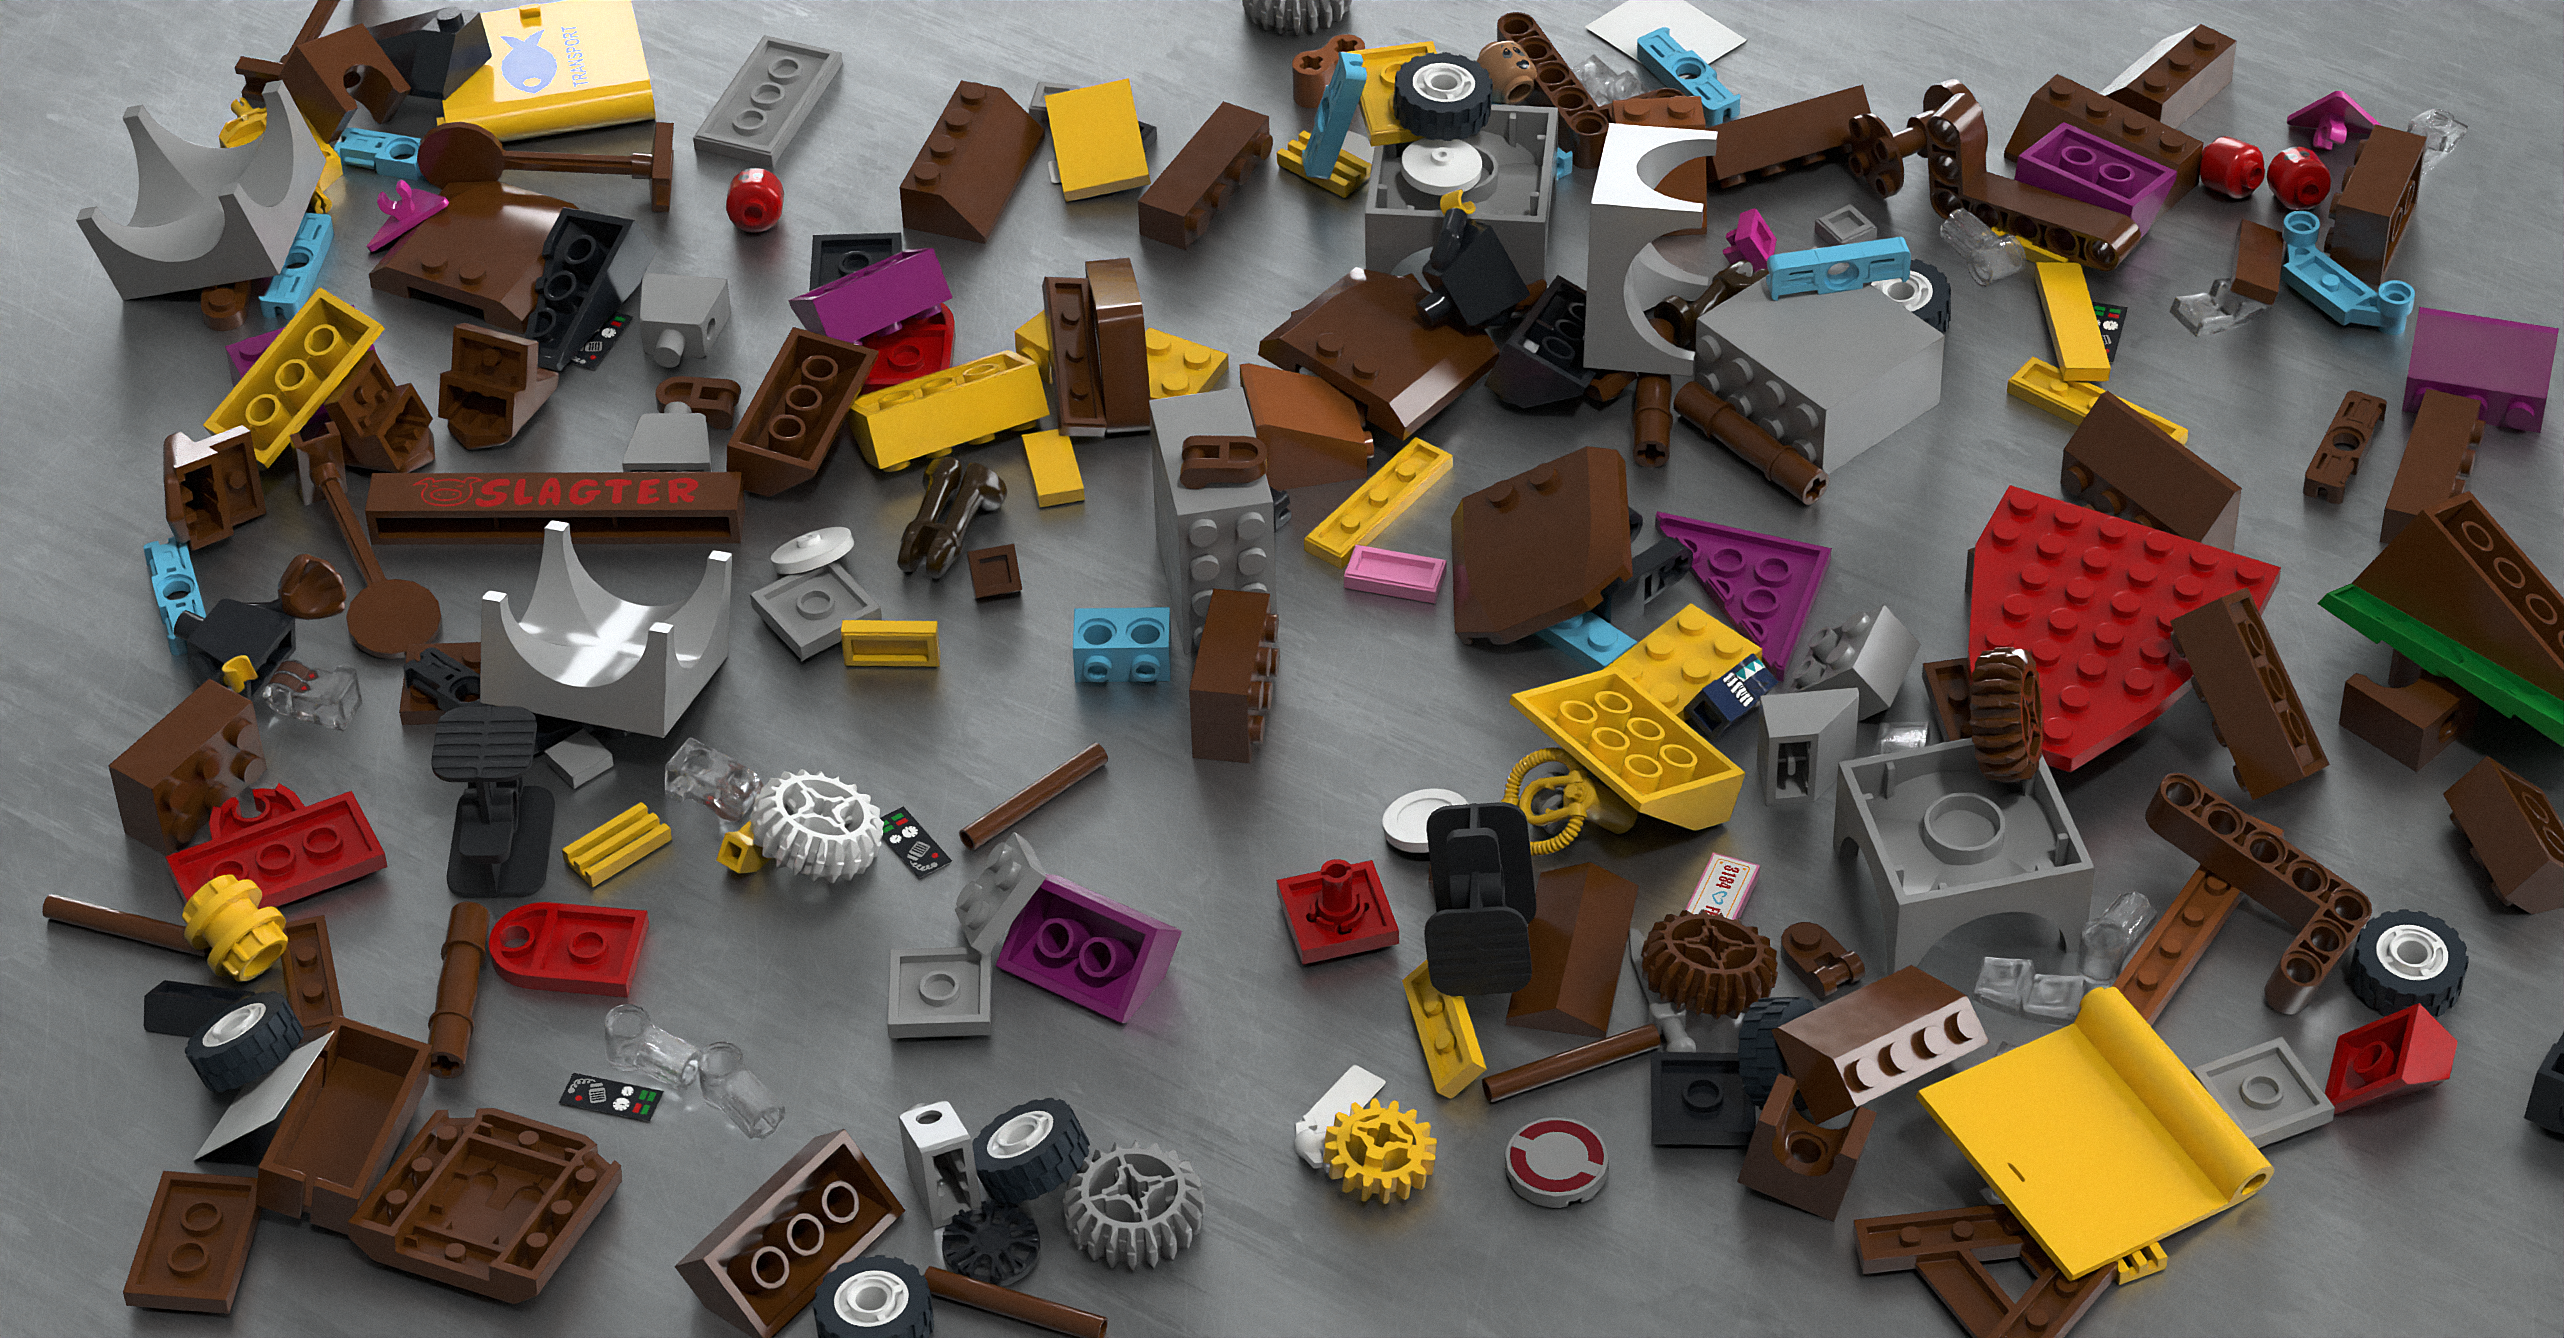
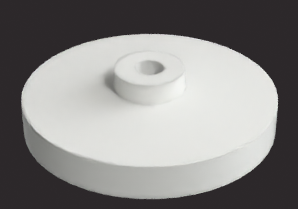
M1422 138L1411 143L1402 155L1401 172L1403 177L1411 186L1425 193L1444 195L1459 189L1465 192L1473 188L1481 177L1482 159L1480 154L1470 144L1459 139H1452V141L1435 139L1434 141Z
M830 527L816 530L780 546L771 555V561L775 571L780 574H795L813 570L829 564L849 552L854 546V539L850 529L846 527Z
M1423 789L1408 793L1395 800L1386 809L1382 819L1385 837L1391 845L1400 850L1413 853L1429 852L1426 825L1431 813L1443 806L1468 804V802L1460 794L1445 789Z

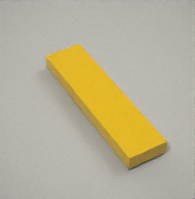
M2036 262L2034 277L2063 381H2109L2111 367L2081 264L2070 262Z
M2034 356L2008 380L2007 393L2078 427L2099 396L2106 392V390L2086 381H2063L2059 368ZM2116 396L2182 445L2187 442L2188 429Z
M1415 437L1304 538V551L1339 569L1344 568L1350 561L1355 545H1369L1453 467V455Z

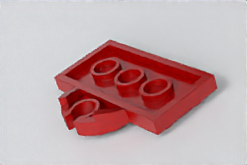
M278 783L275 789H252L256 810L262 813L254 818L242 817L240 803L233 796L226 800L221 807L213 806L209 820L212 840L165 856L168 870L185 905L209 881L222 875H234L238 881L249 879L260 888L262 899L257 907L258 909L270 906L278 907L388 867L385 852L352 790L305 807L295 792Z

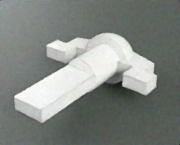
M1313 1114L1303 1115L1302 1122L1295 1123V1151L1298 1156L1305 1159L1314 1169L1324 1167L1327 1173L1329 1172L1330 1164L1323 1163V1156L1321 1155L1324 1152L1326 1132L1314 1133L1313 1131L1317 1130L1318 1125Z

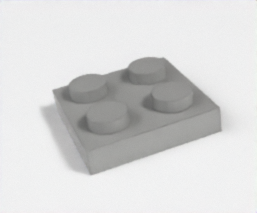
M836 560L813 570L790 574L750 594L751 605L755 612L802 661L842 641V620H882L879 604Z
M1015 832L1012 833L1006 843L1000 842L994 847L986 861L987 868L976 882L971 881L962 889L956 902L955 912L970 946L985 956L989 954L1046 879L1043 868L1030 842Z
M973 947L890 949L887 1022L889 1038L990 1035L992 952L990 951L985 956Z
M2282 1036L2191 1069L2194 1077L2257 1148L2333 1121L2335 1107Z

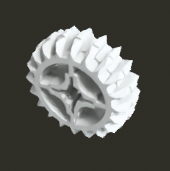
M800 769L796 776L784 771L780 778H770L768 784L762 787L760 794L756 796L752 808L750 830L754 833L753 843L763 847L762 856L775 858L777 868L788 867L794 871V876L799 873L809 875L813 882L818 877H824L828 882L834 883L838 876L850 881L854 874H864L866 868L872 864L874 857L878 855L881 846L880 841L883 836L884 822L879 818L880 809L870 805L871 796L858 794L856 784L845 785L840 782L839 776L831 779L825 777L822 771H819L816 775H810L805 770Z

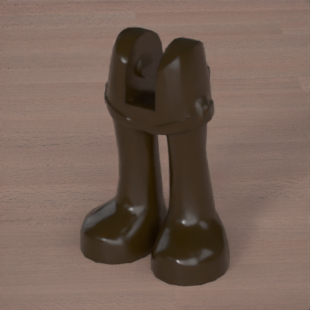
M1738 260L1724 270L1719 271L1713 277L1712 284L1690 306L1680 296L1671 295L1664 298L1656 305L1654 318L1664 319L1672 324L1674 328V346L1683 349L1690 341L1691 351L1696 352L1697 318L1769 274L1768 269H1761L1753 274V266L1748 260Z
M953 457L934 459L927 465L924 471L922 484L926 490L925 496L916 518L907 525L901 538L902 543L897 564L900 570L904 572H915L924 556H926L927 575L934 579H940L954 560L962 553V540L977 508L984 512H993L1001 507L1007 497V487L996 473L976 462L969 463L964 473L960 462ZM954 500L944 524L937 523L946 502Z

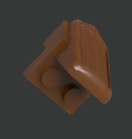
M467 323L453 326L451 370L440 373L438 417L448 420L447 427L449 431L465 448L472 450L508 443L555 392L558 387L559 373L537 367L539 342Z
M374 350L365 352L323 405L329 416L314 438L327 435L325 423L334 421L341 435L344 465L388 473H409L434 461V437L429 428L433 417L412 383L396 386Z
M241 425L198 442H194L180 431L167 436L163 444L166 520L178 543L188 542L189 548L192 551L233 536L232 526L267 513L250 430Z

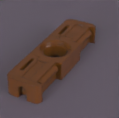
M2354 390L2347 392L2305 473L2303 494L2312 498H2317L2318 495L2326 496V502L2341 504L2343 502L2345 486L2350 474H2358L2371 448L2373 429L2378 420L2384 421L2387 406L2385 399ZM2346 443L2353 445L2357 449L2345 451L2337 449L2334 445Z

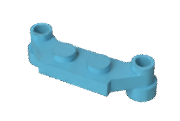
M2294 211L2286 215L2282 237L2286 242L2284 251L2286 264L2283 265L2281 279L2343 326L2352 322L2378 326L2379 330L2387 335L2401 334L2405 330L2407 315L2413 309L2415 297L2413 287L2403 281L2391 280L2381 284L2378 293H2376L2315 247L2320 228V221L2317 216L2307 211Z

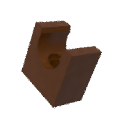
M363 23L297 45L278 76L279 80H283L291 97L326 144L340 138L358 109L356 101L362 103L369 110L376 122L383 124L393 119L411 90V87Z
M2394 648L2388 685L2391 688L2378 685L2365 675L2355 673L2345 681L2339 725L2416 773L2473 726L2477 720L2480 698L2450 678L2431 674Z
M1779 1073L1758 1119L1737 1182L1835 1222L1856 1173L1877 1113L1859 1106L1854 1110L1848 1126L1844 1128L1826 1129L1816 1126L1805 1120L1797 1112L1793 1104V1097L1798 1088L1797 1081Z

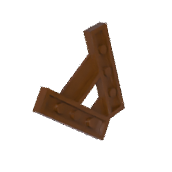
M2004 1203L1855 1219L1853 1223V1236L1863 1274L1915 1268L1973 1338H2064L2117 1277L2118 1262L2114 1261L2070 1282ZM2020 1257L2038 1279L2015 1304L1979 1261Z

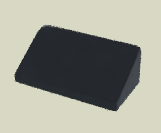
M164 980L144 996L143 1026L149 1032L193 1037L196 1034L195 1032L214 1015L219 1014L228 1006L256 994L251 991Z

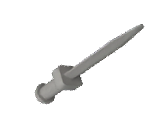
M1630 929L1631 958L1650 1004L1649 1024L1653 1023L1659 1035H1665L1668 1043L1666 1052H1696L1695 1042L1688 1038L1685 1033L1687 1009L1677 1011V1004L1673 1002L1664 1003L1660 999V993L1648 990V981L1642 978L1643 969L1641 967L1643 960L1641 953L1646 939L1638 929Z

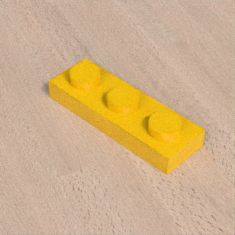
M1426 959L1405 977L1402 982L1436 1091L1452 1099L1487 1068L1464 997L1445 995L1433 987Z

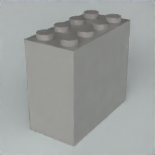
M1838 263L1828 270V274L1837 275L1844 272L1847 268ZM1765 276L1697 318L1694 381H1697L1722 400L1732 403L1736 407L1737 413L1762 427L1784 446H1793L1798 454L1829 475L1940 404L1945 335L1870 283H1863V289L1818 295L1816 290L1778 295V301H1775L1771 297Z
M1243 387L1149 400L1156 540L1184 654L1198 652L1213 588L1268 593L1271 598V614H1277L1274 508L1266 473L1260 479L1250 483L1208 482L1201 489H1189L1180 481V469L1184 462L1182 459V445L1186 438L1194 435L1250 436L1256 438Z

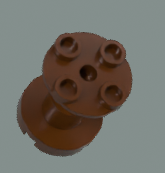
M1949 79L1930 86L1924 95L1923 113L1909 118L1907 129L1892 134L1887 125L1875 114L1862 113L1850 118L1849 130L1853 153L1849 154L1848 161L1853 174L1858 178L1864 176L1868 184L1882 199L1896 195L1904 184L1903 158L1915 153L1922 158H1928L1927 121L1953 95L1964 93L1974 99L1975 97L1958 80ZM1984 120L1985 150L1987 151L1988 131Z

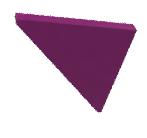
M1657 511L1655 516L1656 530L1663 538L1673 537L1692 550L1693 561L1689 569L1691 574L1738 633L1762 648V663L1777 681L1784 682L1830 564L1832 548Z

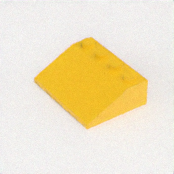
M1611 667L1511 695L1509 703L1638 812L1693 831L1730 821L1746 773L1618 667Z

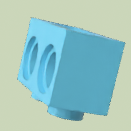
M1170 607L1074 608L1073 660L1075 683L1171 681L1172 640Z

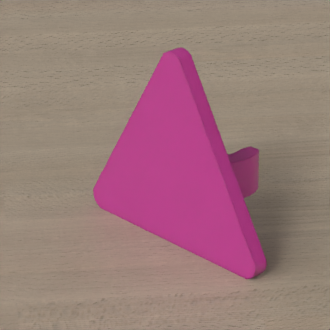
M2334 91L2287 117L2288 125L2317 128L2313 145L2328 152L2332 150V142L2338 145L2345 143L2347 132L2370 135L2375 124L2381 125L2344 91Z
M398 181L396 191L402 197L400 201H391L383 191L378 194L377 204L380 210L391 216L366 247L370 252H374L447 207L449 201L443 196L415 188L411 190L405 181Z

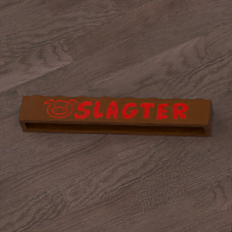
M742 472L372 473L365 515L371 545L544 544L545 527L551 520L570 524L572 544H741L746 503Z

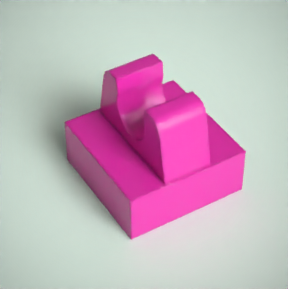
M1756 208L1740 213L1737 228L1726 234V239L1731 247L1723 249V254L1730 264L1741 259L1748 260L1752 264L1755 273L1761 269H1767V260L1771 255H1774L1777 239Z

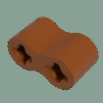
M1342 34L1330 39L1327 45L1321 49L1305 51L1296 55L1292 61L1293 100L1296 104L1305 108H1318L1326 85L1330 84L1339 60L1338 53L1364 50V41L1355 35Z

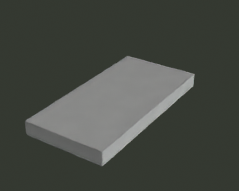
M764 35L694 135V149L774 167L842 66V53Z

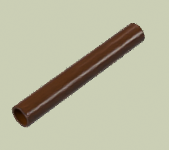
M1096 742L1092 743L961 829L959 836L964 846L970 851H974L1106 764L1108 756L1104 748Z
M49 894L43 904L42 913L45 918L206 958L209 957L213 949L212 947L200 950L194 949L184 938L185 926L55 894Z
M1650 1023L1482 1079L1483 1091L1487 1100L1492 1103L1659 1048L1661 1045L1660 1036L1655 1025Z
M929 1266L924 1274L928 1282L930 1294L1080 1338H1104L1107 1331L1108 1318L933 1266Z

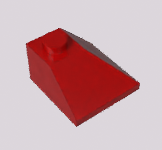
M2420 1003L2338 1036L2324 1093L2335 1107L2334 1115L2407 1096L2427 1087L2440 1085L2450 1078L2458 1041Z

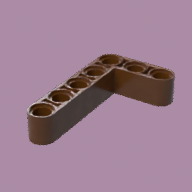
M1511 12L1502 15L1497 22V42L1514 41L1520 44L1535 65L1538 73L1537 78L1534 80V90L1526 99L1527 103L1533 107L1558 108V146L1565 153L1572 151V164L1581 169L1599 168L1609 123H1612V103L1598 107L1530 15L1522 12ZM1662 88L1623 100L1632 98H1670L1686 95L1674 88Z
M1964 93L1953 95L1927 121L1926 137L1930 201L1932 208L1942 219L1988 234V231L1993 226L1998 227L1997 231L2000 232L2007 225L2009 236L2015 238L2018 235L2033 241L2032 245L2101 271L2114 270L2140 243L2141 232L2138 225L2124 214L1987 172L1984 114L1980 104L1973 97Z
M1130 258L1085 261L1086 278H1089L1094 324L1099 346L1101 382L1107 424L1106 433L1109 435L1150 431L1149 400L1151 398L1143 306Z
M2182 773L2168 774L2162 779L2145 812L2148 826L2163 839L2300 931L2299 935L2282 955L2264 988L2265 997L2275 1010L2284 1014L2300 1013L2307 1007L2355 944L2360 930L2364 929L2372 914L2371 902L2356 887L2196 779Z

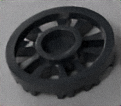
M991 1200L990 1204H987L986 1201H981V1207L967 1212L963 1209L959 1210V1214H954L952 1217V1223L945 1226V1232L942 1235V1256L950 1272L1003 1287L1025 1277L1035 1267L1039 1259L1041 1244L1037 1225H1035L1033 1218L1030 1219L1025 1214L1019 1212V1206L1017 1205L1012 1207L1011 1203L1006 1202L1005 1206H996V1201ZM994 1218H1001L1000 1223H993ZM980 1219H986L985 1222L981 1224L974 1222ZM1011 1221L1018 1224L1016 1227H1007ZM952 1242L966 1244L963 1247L951 1249ZM1013 1251L1030 1252L1025 1261L1012 1254ZM1005 1263L1011 1269V1271L1005 1273L1001 1267V1265ZM978 1265L991 1268L990 1276L977 1275L974 1272Z

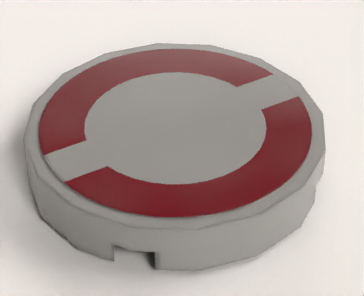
M1564 1117L1542 1118L1522 1126L1510 1138L1505 1152L1506 1175L1508 1174L1511 1180V1186L1521 1197L1536 1205L1551 1208L1568 1207V1202L1576 1201L1581 1198L1582 1203L1593 1198L1604 1186L1609 1171V1155L1606 1143L1597 1131L1581 1121Z

